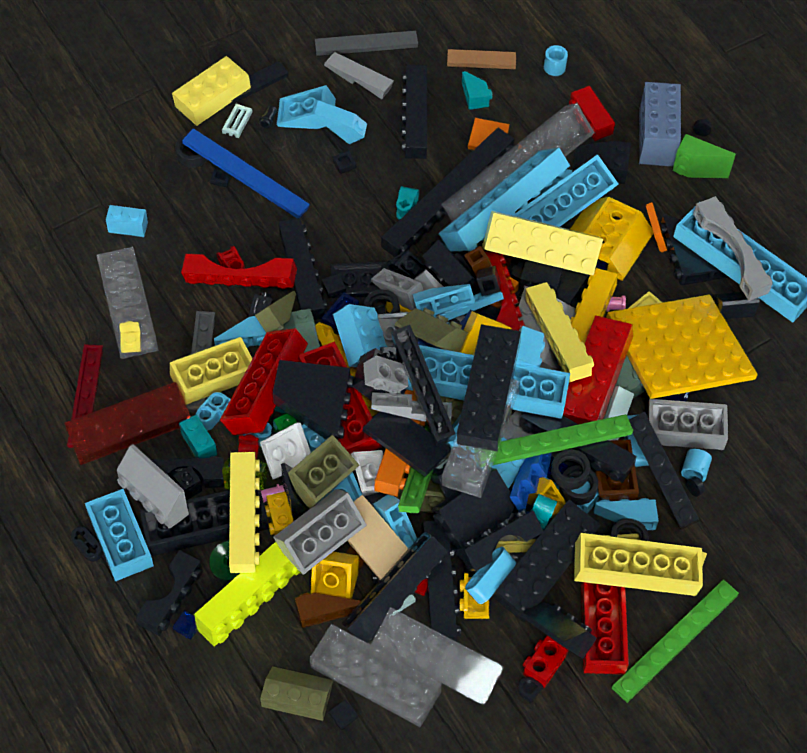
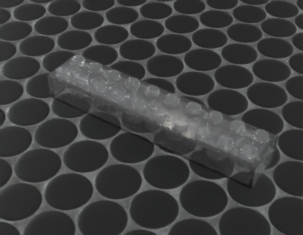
M578 103L564 106L442 203L452 222L539 150L560 148L566 157L592 136L595 132Z

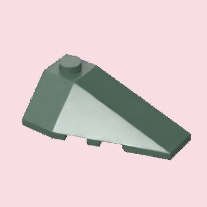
M311 309L291 312L290 320L283 324L285 328L282 330L297 329L308 343L304 353L320 347Z

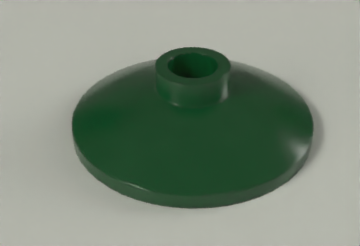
M225 541L214 548L210 555L209 565L216 577L221 580L230 581L240 573H230L228 565L229 541Z

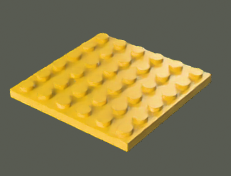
M710 295L607 313L606 318L633 324V339L627 352V357L650 399L755 380L757 377V372Z

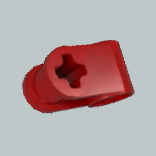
M235 246L230 247L225 252L216 253L221 266L245 269L244 262Z

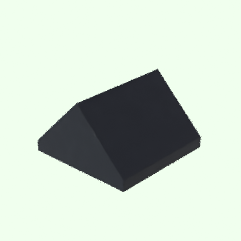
M743 292L713 294V301L724 319L754 317L760 303L759 298L749 301Z

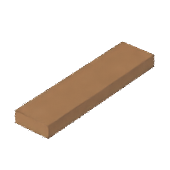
M448 49L447 66L516 69V52Z

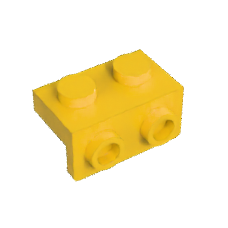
M286 492L266 496L267 505H265L267 517H270L271 523H268L270 535H277L294 522Z
M464 573V580H460V592H464V599H460V611H464V619H489V599L483 604H478L465 589L466 584L472 577H468V573Z

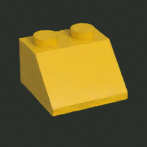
M332 552L312 568L311 594L320 593L352 599L358 577L359 555Z

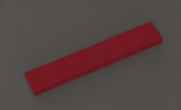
M84 344L67 442L68 448H88L104 349L103 345Z

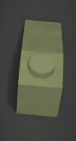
M292 291L255 315L266 333L285 328L283 324L290 320L296 296L295 291Z

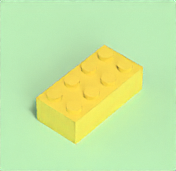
M225 56L172 93L175 107L198 126L231 103V100L250 89L249 75L229 57Z
M239 337L170 362V376L184 404L187 405L208 397L215 392H222L238 386L252 361V357L242 338Z

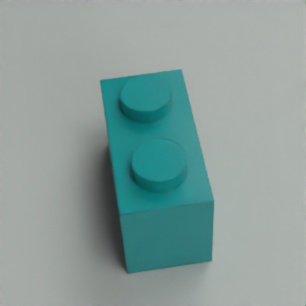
M197 414L179 423L181 435L195 457L209 458L217 455L216 444Z

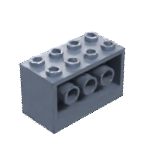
M645 82L639 110V164L674 166L681 141V84Z

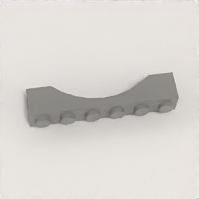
M716 196L697 203L693 215L700 226L720 237L734 252L741 271L740 288L747 299L751 301L768 294L773 284L772 279L764 271L760 260H757L753 254L751 246L745 242L741 231H738L734 225L732 217L726 213L724 205L719 202Z

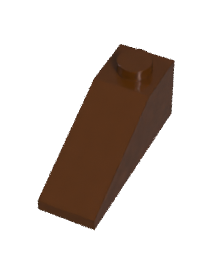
M303 593L295 598V605L302 628L349 616L361 602L360 600L320 593Z

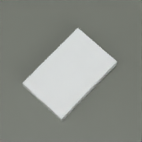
M295 423L260 442L272 479L282 476V463H286L294 468L311 453L301 423Z

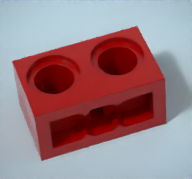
M548 635L544 641L539 640L534 648L535 654L532 657L529 655L523 664V667H525L523 675L525 677H532L541 683L544 688L568 653V649ZM546 650H551V651H553L555 654H554V655H547V654L545 653V651H546ZM540 666L543 668V671L538 672L533 667Z

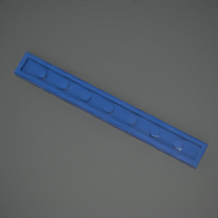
M194 128L183 139L182 143L294 217L301 218L309 208V203Z

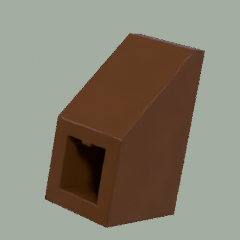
M481 246L463 255L476 278L477 270L492 267L488 256Z

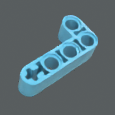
M220 392L211 394L196 412L207 431L211 430L219 422L231 400ZM267 422L263 432L250 434L259 438V442L271 436L272 426Z

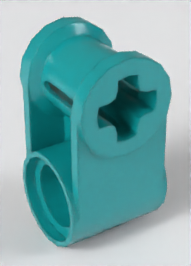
M400 187L396 202L397 219L400 220L417 204L419 189Z
M538 494L532 510L544 530L549 519L552 517L558 501Z

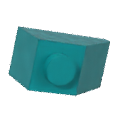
M466 71L462 72V87L468 109L489 107L492 91L488 89L487 83Z

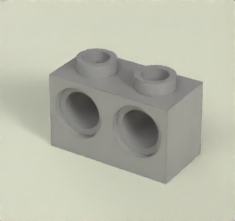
M377 355L363 363L365 385L374 387L377 390L388 391L390 394H398L403 389L409 387L408 376L402 363Z

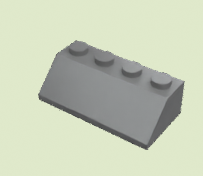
M649 399L647 417L661 445L724 450L728 440L727 405Z
M132 444L117 468L119 477L117 481L123 489L127 488L130 491L131 496L136 501L142 502L146 511L152 512L160 524L164 523L170 529L189 515L184 490Z
M335 489L273 538L282 553L304 575L367 525L348 492Z

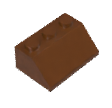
M631 439L610 441L633 454ZM635 465L623 483L614 481L607 474L595 470L598 478L599 497L609 501H619L621 499L637 500L639 489Z

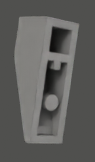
M385 268L371 279L380 289L393 292L398 297L399 304L411 310L416 308L413 294L424 291L421 282Z

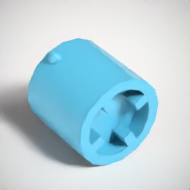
M554 45L546 50L544 70L546 73L552 76H559L565 72L568 57L565 48Z
M700 449L688 450L681 471L682 476L686 479L697 476L702 482L705 481L712 460L711 455Z

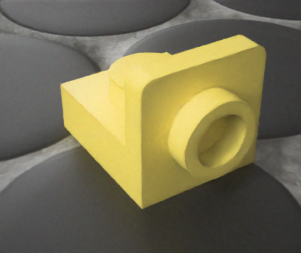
M127 321L120 323L121 353L141 352L139 322Z

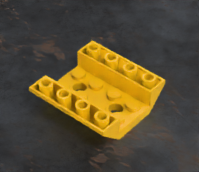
M610 197L598 199L586 207L570 228L571 230L599 236L603 239L605 243L601 245L598 259L609 263L607 271L618 274L617 278L622 281L654 234L652 227L641 211ZM617 216L620 220H616L613 217Z

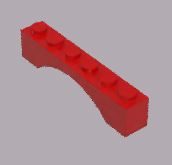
M487 250L485 253L491 265L496 266L501 282L500 290L504 297L496 321L511 327L512 330L519 331L522 326L526 327L524 320H520L523 317L520 307H516V304L519 302L515 292L512 293V290L515 289L511 279L508 280V277H510L508 267H504V264L507 263L504 254Z
M185 254L181 273L185 281L190 284L206 283L208 285L224 284L227 286L242 285L245 287L260 286L263 288L270 286L284 289L287 287L293 288L297 267L294 259L274 258L256 267L233 269L217 265L203 254Z

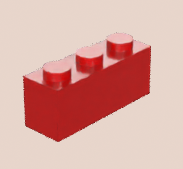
M587 86L571 92L569 106L577 114L579 122L585 126L588 135H591L594 141L612 135L615 122L591 87Z

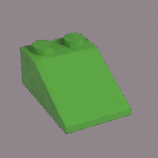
M686 134L677 150L672 171L691 178H729L736 154Z

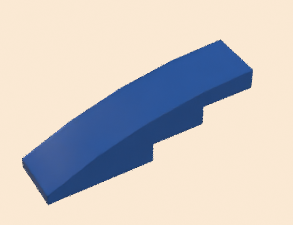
M552 452L529 457L524 460L510 495L512 502L518 510L526 509L529 494L537 492L539 478L547 477Z

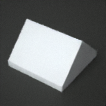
M382 450L351 453V456L359 464L355 471L363 496L378 493L374 491L375 479L383 458Z

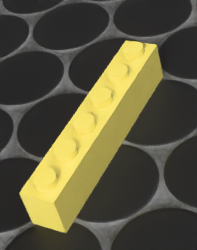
M547 282L526 288V303L563 371L570 373L569 382L592 376L593 359L586 353L585 344L580 342L577 330L572 328L568 315H565L562 303L557 301L554 289H551Z
M255 452L230 453V573L256 572V565L260 564L259 552H256V546L260 545L259 533H256V527H260L259 514H256V508H260V497L256 496V490H260V478H256V472H260V460H256Z

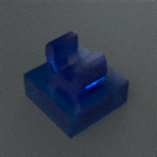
M184 610L174 624L173 630L191 640L197 632L195 616Z

